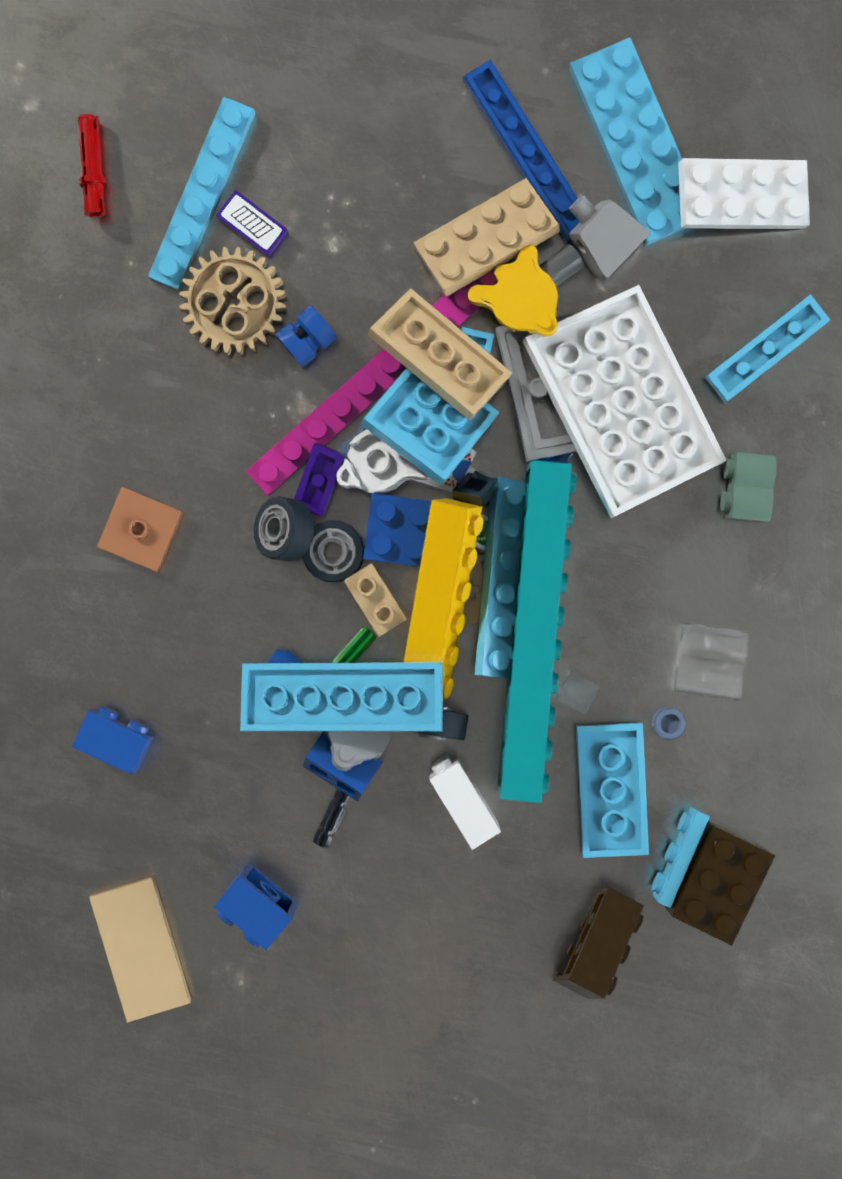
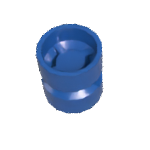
M309 305L296 316V324L288 323L275 334L302 368L316 357V350L318 348L325 350L338 339L332 328L312 305Z

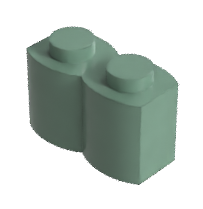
M742 452L732 453L730 459H726L727 461H725L723 476L725 479H728L727 492L722 493L720 500V509L725 511V519L770 522L773 508V487L776 477V456Z

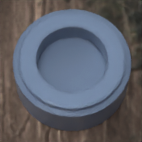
M662 707L653 715L652 727L654 732L661 738L674 740L684 733L686 718L680 710L674 707Z

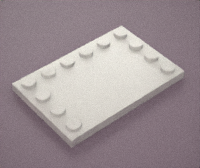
M639 285L558 322L556 333L550 337L532 334L525 337L522 341L610 518L727 461Z

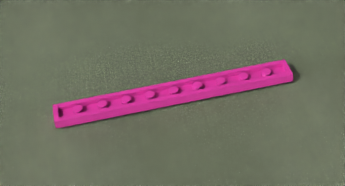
M495 269L447 297L445 295L442 296L432 306L459 328L482 308V306L473 305L469 301L468 292L470 288L474 285L493 286L497 284L498 280L494 273ZM386 350L380 351L247 469V474L269 497L307 463L314 443L324 446L329 444L382 397L404 372L406 367Z

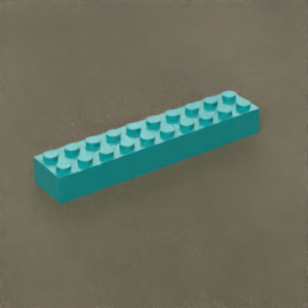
M531 460L526 466L510 679H507L497 782L498 794L500 799L541 803L542 794H548L549 774H546L544 768L545 760L551 761L552 741L549 740L547 735L548 727H554L555 707H552L550 702L551 693L557 694L559 676L553 672L554 660H560L562 646L561 640L556 639L557 626L563 627L565 608L559 606L560 593H566L568 574L562 573L563 561L569 560L571 540L565 539L566 528L572 526L574 507L568 506L569 495L575 493L577 473L571 472L572 464Z

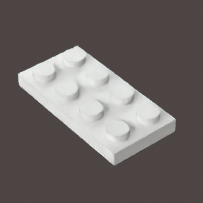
M683 158L678 162L681 228L805 229L810 226L807 160Z

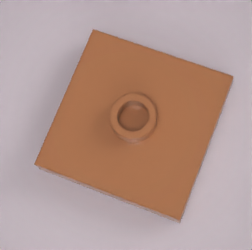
M121 487L97 547L160 572L184 512Z

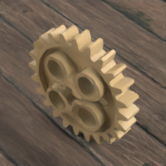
M223 247L222 257H218L212 250L210 251L211 261L207 262L201 257L198 258L202 266L200 270L193 267L189 268L194 276L193 280H182L189 288V291H181L179 295L188 302L180 305L179 308L182 312L190 313L183 318V321L186 325L195 324L189 332L193 336L202 333L199 342L205 346L212 341L211 349L214 352H217L221 345H223L226 355H230L233 347H236L238 353L243 355L244 346L246 345L255 352V342L257 340L267 345V339L264 335L267 332L271 335L277 333L272 326L273 323L283 324L284 322L277 315V312L287 311L286 305L278 302V300L287 297L285 291L276 290L283 284L282 279H272L277 272L275 267L271 266L265 269L267 264L265 257H261L255 262L253 250H250L246 257H243L240 247L236 248L234 255H230L228 249ZM229 272L238 274L237 281L234 284L225 285L222 283L225 274ZM248 278H251V279H252L251 283L247 284V285L244 287L245 281H246ZM259 291L264 293V299L260 304L251 305L248 303V298L253 292ZM229 297L233 299L238 298L240 303L237 306L234 304L229 305L227 300ZM207 299H218V305L213 311L207 312L203 310V304ZM223 315L221 323L215 325L216 319ZM241 317L245 320L243 328L239 331L229 330V323L233 318Z

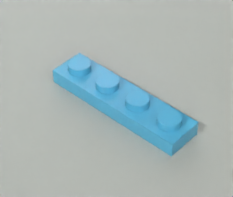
M810 294L708 374L705 379L724 403H726L828 323L830 318Z

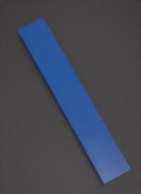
M490 59L463 76V82L523 178L528 179L558 222L560 227L559 235L566 245L571 242L569 233L579 223V220L569 210V207L578 197Z

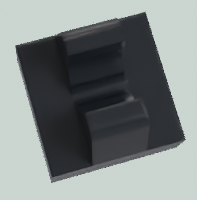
M468 472L452 490L453 500L482 506V508L484 506L487 507L491 498L499 490L498 479Z

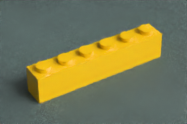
M448 498L431 501L404 662L443 663V701L448 699L454 686V681L451 677L453 666L459 658V647H457L459 634L465 625L464 605L471 592L470 572L477 559L476 539L483 527L482 506Z

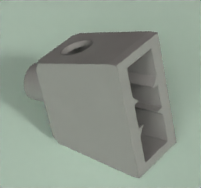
M582 195L569 207L572 214L579 220L576 227L569 233V237L595 279L608 278L651 234L648 229L612 200L601 201L594 207Z

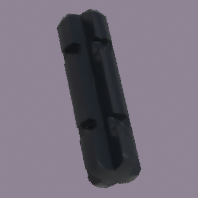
M338 789L333 796L335 798L334 801L331 800L322 819L321 829L318 828L313 839L316 845L323 848L330 846L334 837L333 832L336 833L347 810L346 804L349 805L352 799Z

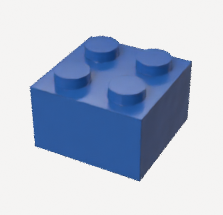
M372 493L363 559L420 567L431 501Z
M248 862L223 892L214 908L218 910L217 915L223 922L230 926L235 924L244 932V938L251 945L257 948L261 946L267 950L292 920L298 903Z

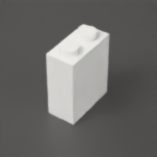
M446 754L431 764L433 766L432 770L429 771V780L471 849L473 850L499 834L501 830L497 819L457 754L451 758Z

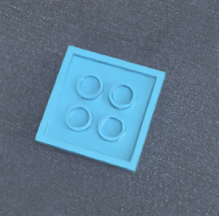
M406 368L363 418L361 425L442 486L495 420L499 411L486 403L471 420H468Z

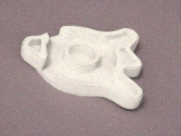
M364 430L350 442L351 447L348 451L347 459H344L343 465L336 475L337 481L342 487L347 489L357 488L371 494L388 493L411 479H431L368 430Z

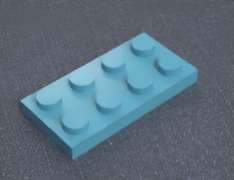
M643 723L576 725L582 857L649 855Z

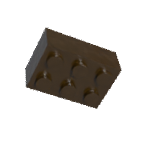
M708 821L671 908L665 906V908L673 918L732 946L773 863L775 855L766 848Z

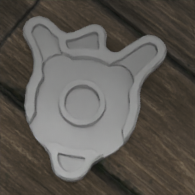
M325 732L331 743L330 750L332 752L333 765L338 770L348 771L363 761L378 759L390 743L391 735L395 732Z

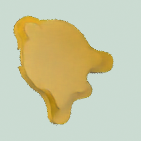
M533 245L524 246L520 250L515 262L498 265L495 268L494 273L498 280L497 284L493 286L474 285L470 288L468 292L469 301L473 305L490 309L495 314L497 320L512 332H515L514 330L528 331L542 337H550L558 329L556 320L558 292L556 285L551 277L539 267L538 251Z

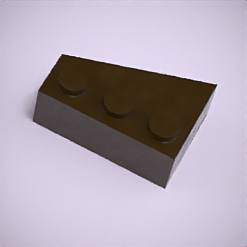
M610 887L600 889L581 925L583 930L576 946L571 944L567 955L571 956L565 972L561 974L557 971L553 981L588 999H605L606 995H611L618 981V977L615 974L619 964H624L629 956L631 946L628 943L632 933H637L643 922L644 917L641 915L644 905Z

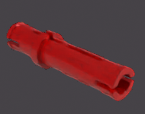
M82 114L77 118L82 176L79 178V185L83 188L84 215L98 218L106 215L104 203L106 178L103 176L101 164L99 117H94L93 114Z

